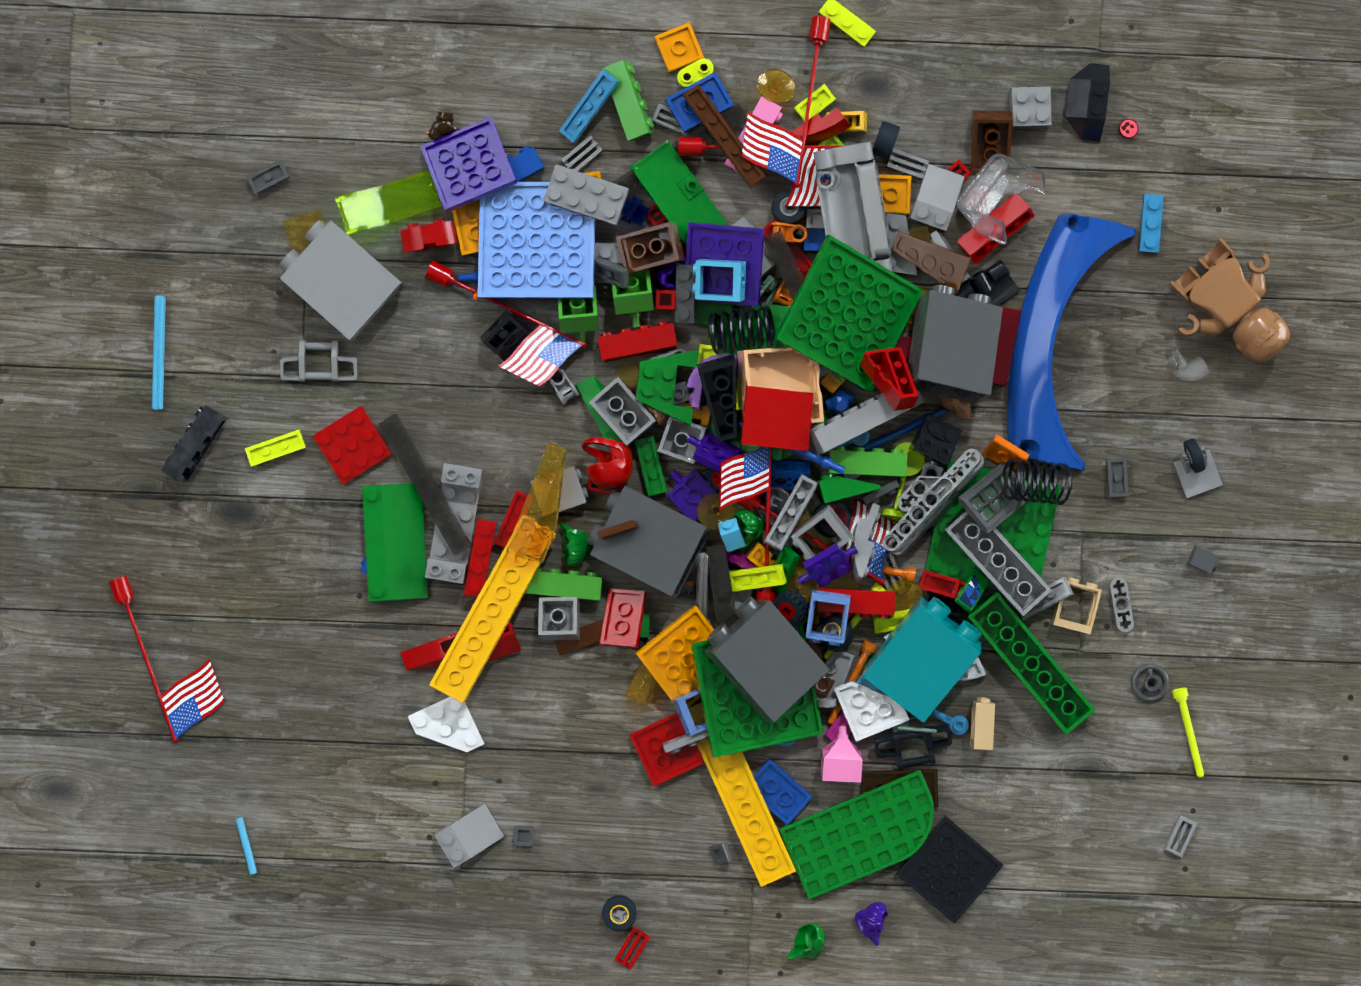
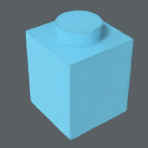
M736 518L718 524L727 552L746 546Z

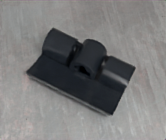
M999 260L986 270L973 274L969 278L970 281L962 285L958 294L954 295L968 299L970 294H983L991 298L990 304L998 306L1016 294L1020 289L1009 275L1010 272L1002 260Z

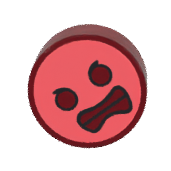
M1132 119L1123 120L1118 127L1119 134L1126 139L1133 138L1138 133V124Z

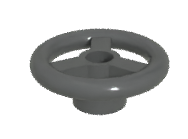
M1144 664L1132 676V689L1141 700L1148 702L1157 701L1169 689L1168 674L1159 665ZM1147 670V677L1144 683L1137 686L1139 675ZM1153 670L1158 671L1162 675L1164 680L1163 686L1160 685V680L1153 676ZM1151 679L1154 681L1153 686L1148 685V681ZM1145 689L1149 691H1160L1158 694L1154 696H1147L1141 693Z

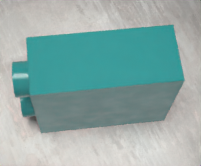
M920 596L864 665L862 677L924 723L981 654V642L978 639L982 634L975 626L965 620L959 626L947 616L951 613V610L939 599L933 597L927 602Z

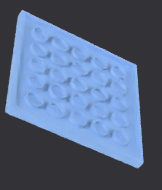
M517 182V184L481 198L479 212L478 298H594L595 219L545 203L543 200L549 182Z

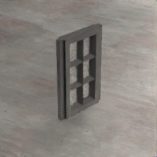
M1004 461L957 498L967 513L986 534L1026 503L1023 500H1007L1004 497L1001 487V477L1005 466ZM1008 466L1005 475V491L1008 496H1011L1008 488V473L1010 468ZM1012 470L1011 484L1014 493L1017 475ZM1022 484L1021 493L1023 495L1025 492L1024 484Z

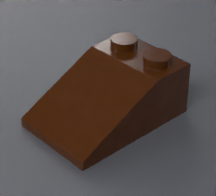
M973 110L971 173H1009L1013 128L1011 111Z
M668 222L616 237L624 268L628 269V274L685 261L676 223Z

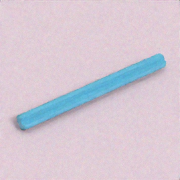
M155 296L153 410L163 409L165 296Z

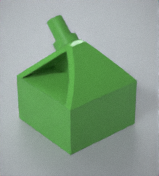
M649 270L628 274L629 285L624 289L612 284L616 315L629 314L630 318H632L633 328L641 326L640 317L642 312L654 310Z
M594 286V298H558L561 333L575 332L577 339L584 342L586 331L599 330L596 286Z

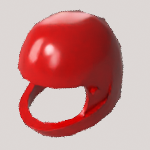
M589 438L583 442L582 449L594 456L598 464L586 468L587 475L594 485L604 489H614L623 486L629 481L633 470V457L628 445L626 446L622 442L607 438ZM588 445H605L611 452L597 450Z

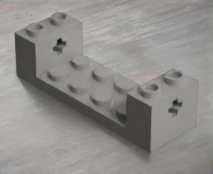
M444 463L441 477L442 487L425 578L465 583L484 469Z

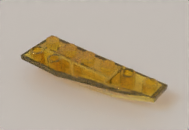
M548 442L508 544V553L523 559L544 562L557 528L567 448Z

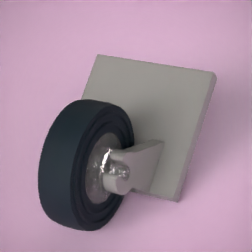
M1194 438L1184 441L1185 453L1181 454V460L1173 462L1186 498L1223 485L1210 449L1205 450L1204 446L1199 447Z

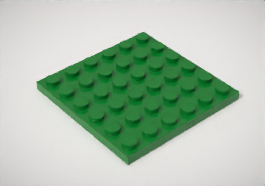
M827 235L774 338L871 393L875 384L860 366L864 353L895 347L924 290L833 236Z
M954 461L949 462L946 472L955 463ZM982 468L935 521L924 570L965 582L969 573L974 568L984 575L944 529L965 511L957 498L992 471L991 469ZM960 471L958 475L963 476V473ZM1005 475V486H1007L1008 478ZM1001 477L996 480V483H997L1000 487H1001ZM1033 479L1029 490L1031 495L1034 492ZM1040 481L1038 489L1039 497L1042 494V481ZM1050 482L1046 492L1047 497H1049L1051 494ZM991 484L983 493L990 500L998 491ZM1057 484V488L1055 491L1057 498L1059 496L1061 489V485ZM1013 485V486H1012V490H1013V493H1014L1016 487ZM1008 489V490L1006 491V494H1007L1008 496H1011V494H1010V492H1009V489ZM980 495L970 501L978 509L986 503ZM999 496L992 502L998 511L1008 504L1002 496ZM1029 501L1024 503L995 528L1041 577L1057 503L1049 504L1047 502L1042 504L1041 502L1034 503ZM989 506L981 511L987 519L995 514ZM989 580L987 586L996 588Z
M800 622L798 625L793 626V628L806 642L803 622ZM708 640L690 643L713 758L824 734L814 685L775 722L764 721L704 653L711 643Z

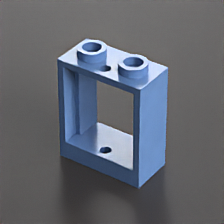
M812 590L806 638H809L810 642L821 643L822 640L828 641V644L839 646L840 643L844 644L851 595ZM816 601L844 605L840 635L811 631Z
M699 688L672 699L685 733L689 736L707 729L705 722L695 726L685 702L690 698L700 695Z

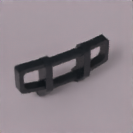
M948 724L924 727L936 729V733L947 732V738L932 741V733L908 731L898 733L897 731L874 738L877 758L895 756L898 770L925 763L936 764L934 749L952 744L950 727ZM925 736L928 755L902 760L900 741ZM893 741L894 748L879 750V744Z

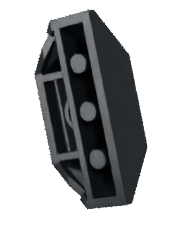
M1090 63L1070 78L1065 118L1082 140L1098 142L1101 140L1106 120L1110 87V65Z

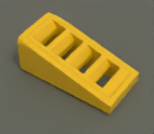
M865 111L841 112L848 123L849 117H852V127L843 132H867V113ZM857 117H860V126H857Z

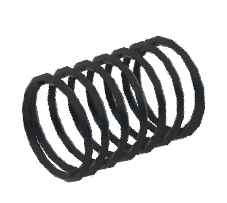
M767 305L765 307L760 306L757 311L751 307L748 313L742 308L739 314L737 311L732 310L730 315L723 311L721 316L716 312L714 314L710 313L708 329L714 353L718 354L720 352V346L724 353L728 350L723 325L724 315L729 323L731 349L734 352L737 349L732 323L733 314H735L738 321L740 347L742 350L746 349L742 313L745 314L747 320L750 348H755L751 324L752 311L756 318L758 343L763 348L764 337L760 322L761 310L763 311L768 345L773 347L775 344V328L770 307ZM714 326L716 331L717 349L715 345Z
M1012 458L1005 464L1002 472V492L1007 500L1041 502L1042 504L1048 502L1049 504L1057 503L1058 505H1063L1071 494L1072 473L1069 466L1065 463L1055 465L1053 462L1046 464L1042 461L1038 464L1035 460L1030 463L1027 459L1021 462L1019 459ZM1012 462L1008 473V488L1011 496H1008L1005 491V475L1009 464ZM1026 463L1028 467L1025 474V492L1022 495L1021 487L1024 479L1023 465ZM1016 464V489L1013 493L1011 477L1013 467ZM1035 464V465H1036V469H1035L1034 478H1033V488H1034V492H1033V494H1032V496H1031L1029 490H1030V487H1031L1032 475H1033V474H1032V465ZM1044 465L1045 468L1042 474V494L1039 497L1038 489L1041 481L1040 466ZM1052 466V467H1053V470H1052L1051 478H1050V491H1051V494H1050L1049 497H1047L1046 492H1047V489H1048L1049 477H1050V475H1049V467ZM1062 468L1063 483L1057 498L1055 491L1058 483V472ZM1066 468L1069 476V487L1065 499L1059 501L1066 487Z

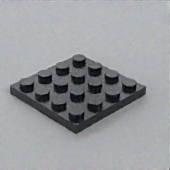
M944 815L929 833L923 845L905 861L896 872V875L955 924L1004 865Z

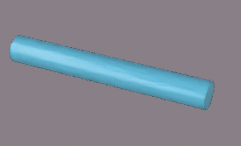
M239 817L235 821L250 874H255L257 869L243 817Z

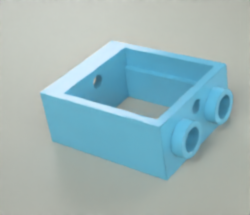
M696 260L693 266V274L696 275L692 288L695 299L734 302L745 300L746 261ZM704 266L734 267L733 295L703 294Z

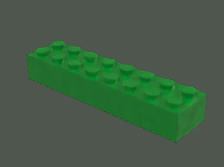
M994 591L970 613L965 615L1064 734L1067 735L1096 711L998 592Z

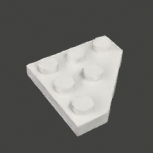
M854 681L834 687L856 741L909 721L906 709L886 694Z
M451 697L445 698L408 716L415 733L465 752L485 744L466 703L463 704Z

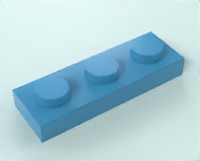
M1143 194L1139 252L1159 253L1164 195Z

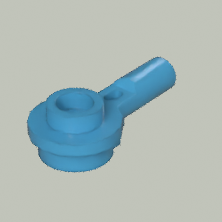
M866 431L836 447H845L852 443L857 446H863L869 441V432Z
M934 710L932 713V717L949 724L951 731L955 734H964L968 730V721L963 716L950 717L937 710Z

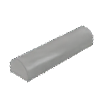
M801 475L764 541L767 545L782 551L819 483Z

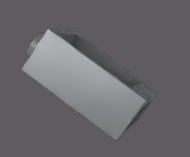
M830 505L792 532L791 541L796 548H800L803 551L806 561L814 557L815 554L800 535L823 518L840 537V540L836 542L839 548L849 542L853 536Z

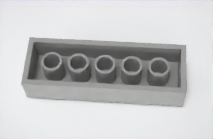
M918 390L917 392L919 396L914 407L924 403V400ZM880 393L875 396L877 400L874 397L858 404L859 409L855 406L842 413L843 417L839 414L825 421L827 425L823 422L811 428L809 445L813 453L820 455L910 409L895 411L883 394Z
M966 510L944 529L1021 616L1029 612L1052 591L996 528L986 534ZM982 512L979 513L985 521L988 520Z

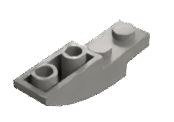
M875 503L869 507L865 519L860 517L856 521L852 533L851 547L855 545L858 553L851 556L852 572L857 582L863 577L866 578L870 568L867 567L868 561H872L876 551L873 549L875 543L871 542L875 531L872 527L874 523L878 522L881 513L878 512L880 505Z

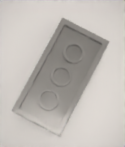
M555 165L543 201L617 226L629 188Z

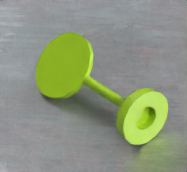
M910 442L901 443L894 448L902 449L903 453H907L906 476L917 474L924 464V456L909 449ZM901 477L894 509H883L882 517L893 521H900L906 514L898 510V499L902 495L906 477Z

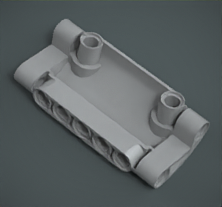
M871 142L813 152L826 236H833L892 271L890 259L891 246L876 162H874ZM824 174L829 175L831 178L829 185L824 184L822 181Z

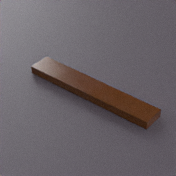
M697 84L683 94V98L751 189L764 180L766 176L760 167L750 163L741 156L743 144L700 85Z

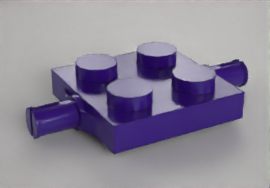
M709 432L701 440L690 435L686 441L696 446V452L692 459L714 469L718 473H720L721 462L732 456L740 455L742 449L726 441L718 442L717 437Z
M695 469L682 478L675 470L669 474L676 484L667 496L687 517L697 520L700 516L706 514L712 522L715 519L711 514L716 519L719 517L711 509L713 504L719 499V494L709 487V484Z
M836 543L803 562L807 573L797 579L801 585L809 580H813L821 588L853 570L849 557L858 553V550L854 545L844 551Z

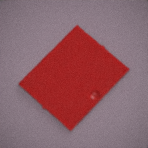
M746 386L744 412L742 414L741 444L808 451L814 393Z

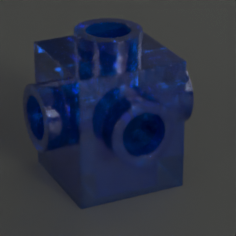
M635 195L632 198L627 196L620 219L629 224L633 221L642 225L650 208L643 205V200Z

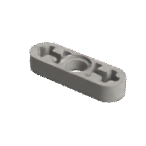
M1114 577L1109 582V590L1115 625L1118 630L1129 632L1134 626L1128 585L1125 579ZM1117 580L1119 583H1123V587H1120V592H1125V596L1114 597V594H1118L1117 588H1113ZM1119 599H1124L1127 603L1126 608L1123 610H1119L1116 607V602ZM1128 611V615L1124 616L1125 620L1129 621V624L1124 629L1123 626H1120V622H1123L1122 616H1118L1117 613H1126Z

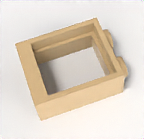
M1068 577L1067 581L1070 587L1093 592L1086 623L1084 625L1060 619L1064 601L1062 600L1056 603L1051 624L1091 634L1102 590L1097 589V584L1087 582L1086 585L1079 584L1078 579Z
M977 697V700H972L970 746L973 749L993 750L995 703L990 701L991 699H988V697Z

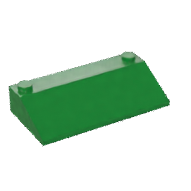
M422 483L362 486L369 602L428 598L427 578H425L427 566Z

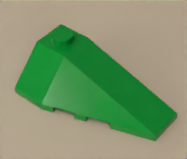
M593 375L577 383L576 386L603 437L624 443L589 403L605 387Z

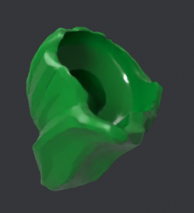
M740 509L734 513L732 519H737L746 546L738 549L741 553L753 540L761 535L765 524L762 518L757 517L754 513Z
M561 523L562 544L564 548L562 557L567 565H578L583 561L586 553L592 549V546L587 544L589 535Z
M815 923L799 927L794 941V948L788 954L787 959L814 958L819 956L825 944L823 929Z

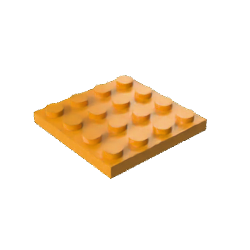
M695 605L635 653L673 704L672 699L699 688L690 643L707 640L708 635L714 630ZM700 695L686 700L687 707L697 701Z

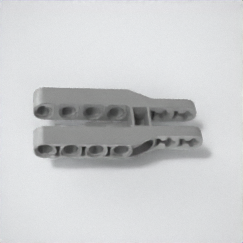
M968 449L942 477L919 476L898 499V507L906 514L884 537V548L896 556L905 555L943 514L944 510L952 504L963 488L983 468L985 463L983 456L975 449ZM973 457L977 459L975 462L971 460ZM961 471L963 476L958 475V473ZM919 485L925 486L923 494L916 493V488ZM911 493L918 498L917 501L910 495ZM904 501H910L911 507H905Z

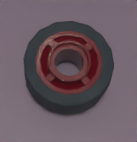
M840 501L822 503L813 512V516H815L830 505L847 528L850 527V511ZM825 518L814 525L816 531L822 536L828 538L838 536Z

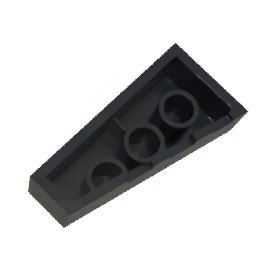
M734 354L696 364L718 442L737 437L736 359Z
M208 405L201 406L195 414L197 418L193 424L190 423L185 430L186 434L178 441L174 452L168 457L161 471L181 483L189 480L227 419L226 416Z

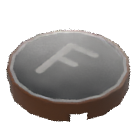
M771 487L770 510L779 515L791 495L790 492L784 488ZM767 491L761 493L758 497L761 499L760 504L766 507ZM757 507L758 515L766 522V512ZM770 515V524L774 525L776 518Z

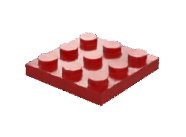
M359 406L313 435L314 440L342 485L392 455L362 406Z
M678 712L629 734L653 787L705 763L697 744L691 747L688 744L682 746L680 751L673 754L665 752L664 742L686 734Z

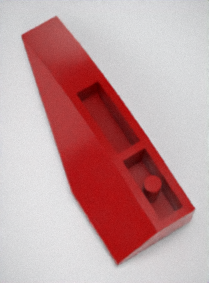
M511 619L487 662L521 650ZM458 632L400 652L406 670L439 667Z

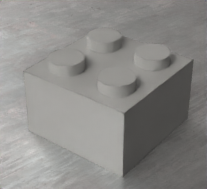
M1018 87L1009 90L1010 111L1013 117L1012 129L1049 128L1052 125L1051 87Z
M669 417L657 452L694 464L695 460L692 458L696 452V446L686 441L690 435L701 440L706 427L694 423L690 426L685 425L683 422Z
M577 597L539 598L538 636L541 641L580 640V602Z

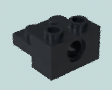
M505 310L480 338L489 349L505 361L530 332L511 313Z
M927 414L919 432H916L909 449L941 465L948 466L962 430Z

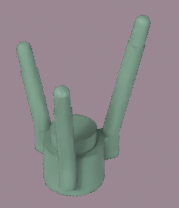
M768 273L761 279L760 297L764 292L767 294L770 292L764 305H769L773 295L778 290L776 286L779 284Z
M914 715L908 716L909 720L918 719ZM909 722L893 727V732L898 731V733L908 731L937 732L936 729L909 727ZM921 738L910 739L913 741L926 743V740Z

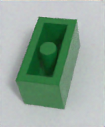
M644 613L640 637L649 638L650 613Z

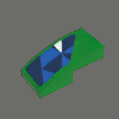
M974 568L969 573L965 585L960 588L954 602L970 613L983 594L989 579Z

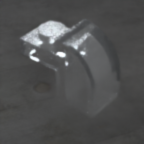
M1178 348L1168 352L1170 356L1168 357L1169 362L1173 367L1176 366L1178 368L1172 374L1181 381H1195L1211 372L1201 355L1186 362Z

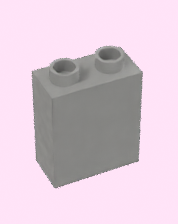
M319 220L304 236L310 244L301 255L293 249L279 264V267L285 271L280 279L347 339L353 341L403 283L333 221L325 225Z

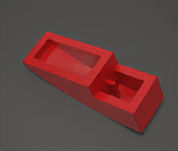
M838 107L823 118L816 114L809 119L805 145L830 139L851 127ZM804 123L793 130L792 133L802 138Z
M923 570L918 588L956 599L960 588L966 582Z

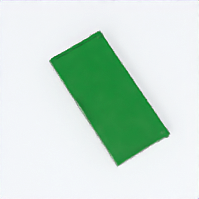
M666 140L640 161L630 166V170L668 222L677 224L680 240L685 247L687 246L688 222L720 225L727 223L695 176L690 172L681 157L678 156L669 140Z

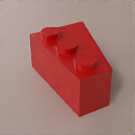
M896 347L865 352L860 366L895 411L913 408L919 395L902 348Z

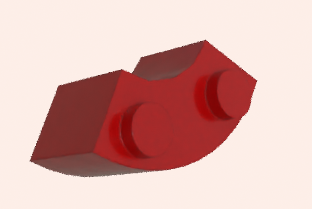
M445 218L435 219L434 223L421 226L418 223L409 224L407 229L400 230L404 253L420 252L458 243L454 221H445Z

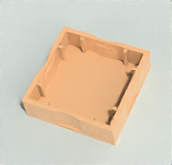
M790 347L737 351L742 414L744 412L746 386L814 393L811 421L812 423L824 422L822 394L819 386L820 366L818 363Z

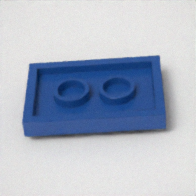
M716 72L665 98V102L683 134L702 124L683 98V94L697 84L700 85L720 114L734 107Z
M770 758L754 775L768 809L786 825L794 819L813 797Z

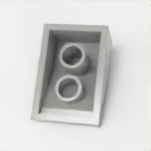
M928 164L909 218L947 231L965 176Z
M484 803L437 831L434 836L451 865L455 868L503 838L504 834Z

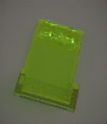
M429 169L382 186L358 192L353 191L335 198L348 235L389 225L443 206Z

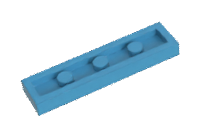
M603 69L559 131L571 142L576 143L620 81Z

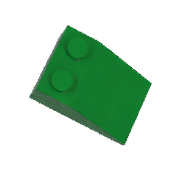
M833 474L820 476L821 480L817 481L819 483L818 487L822 503L824 504L881 489L878 484L839 476L833 477Z

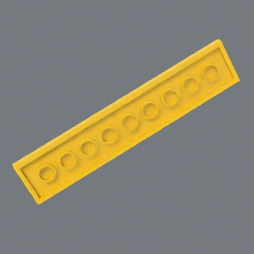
M522 516L429 686L463 704L465 703L557 536L556 533Z
M702 702L688 708L695 726L705 722ZM706 737L700 739L697 746L760 886H765L796 872L743 752L713 758L709 739L707 740Z

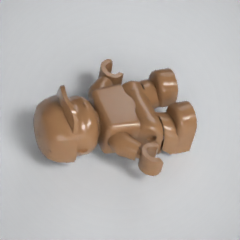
M1220 238L1213 249L1204 257L1198 259V263L1208 272L1200 278L1199 274L1190 266L1175 282L1172 280L1168 286L1183 301L1207 314L1209 317L1198 321L1195 316L1188 314L1187 321L1192 322L1193 329L1185 330L1183 327L1177 329L1178 333L1183 337H1191L1196 331H1199L1200 334L1216 336L1224 331L1228 332L1236 325L1237 328L1234 330L1233 340L1237 349L1242 352L1241 354L1253 363L1262 364L1276 357L1289 342V328L1277 312H1272L1269 308L1264 307L1256 311L1253 310L1266 292L1265 275L1263 273L1270 264L1268 255L1262 254L1260 259L1263 261L1264 266L1261 268L1255 267L1253 262L1248 261L1247 268L1253 273L1250 275L1248 283L1244 278L1233 250Z

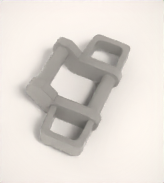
M299 341V356L281 358L280 378L281 380H296L300 382H306V380H332V382L356 380L358 377V360L355 357L338 356L339 341H332V343H306V341ZM306 350H332V372H306ZM299 360V376L285 375L284 362ZM338 361L352 362L354 365V375L339 376Z

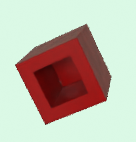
M656 290V309L676 310V290Z

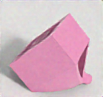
M840 726L837 739L822 748V781L861 783V752L848 739L846 726Z

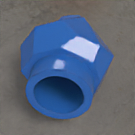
M835 391L830 397L826 398L828 410L830 412L835 411L836 413L844 412L854 402L855 396L849 392Z

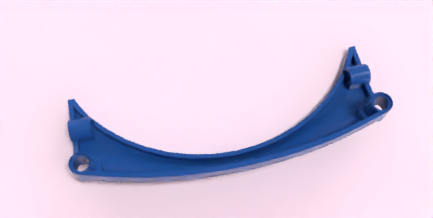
M1060 214L1047 238L1031 277L1020 314L1008 386V442L1028 453L1029 459L1048 463L1053 462L1055 465L1065 463L1070 468L1084 471L1085 463L1069 442L1061 425L1055 404L1052 382V357L1055 336L1065 305L1083 274L1108 249L1122 240L1134 236L1135 228L1094 217Z

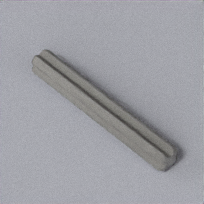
M703 552L697 555L696 606L707 619L708 555Z

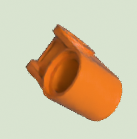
M772 222L771 224L773 226V234L770 242L800 244L807 238V230L801 225ZM800 229L804 232V237L802 239H795L793 232Z
M789 273L784 277L772 303L791 306L801 284V278L798 274ZM789 276L797 278L798 283L795 287H790L787 284Z

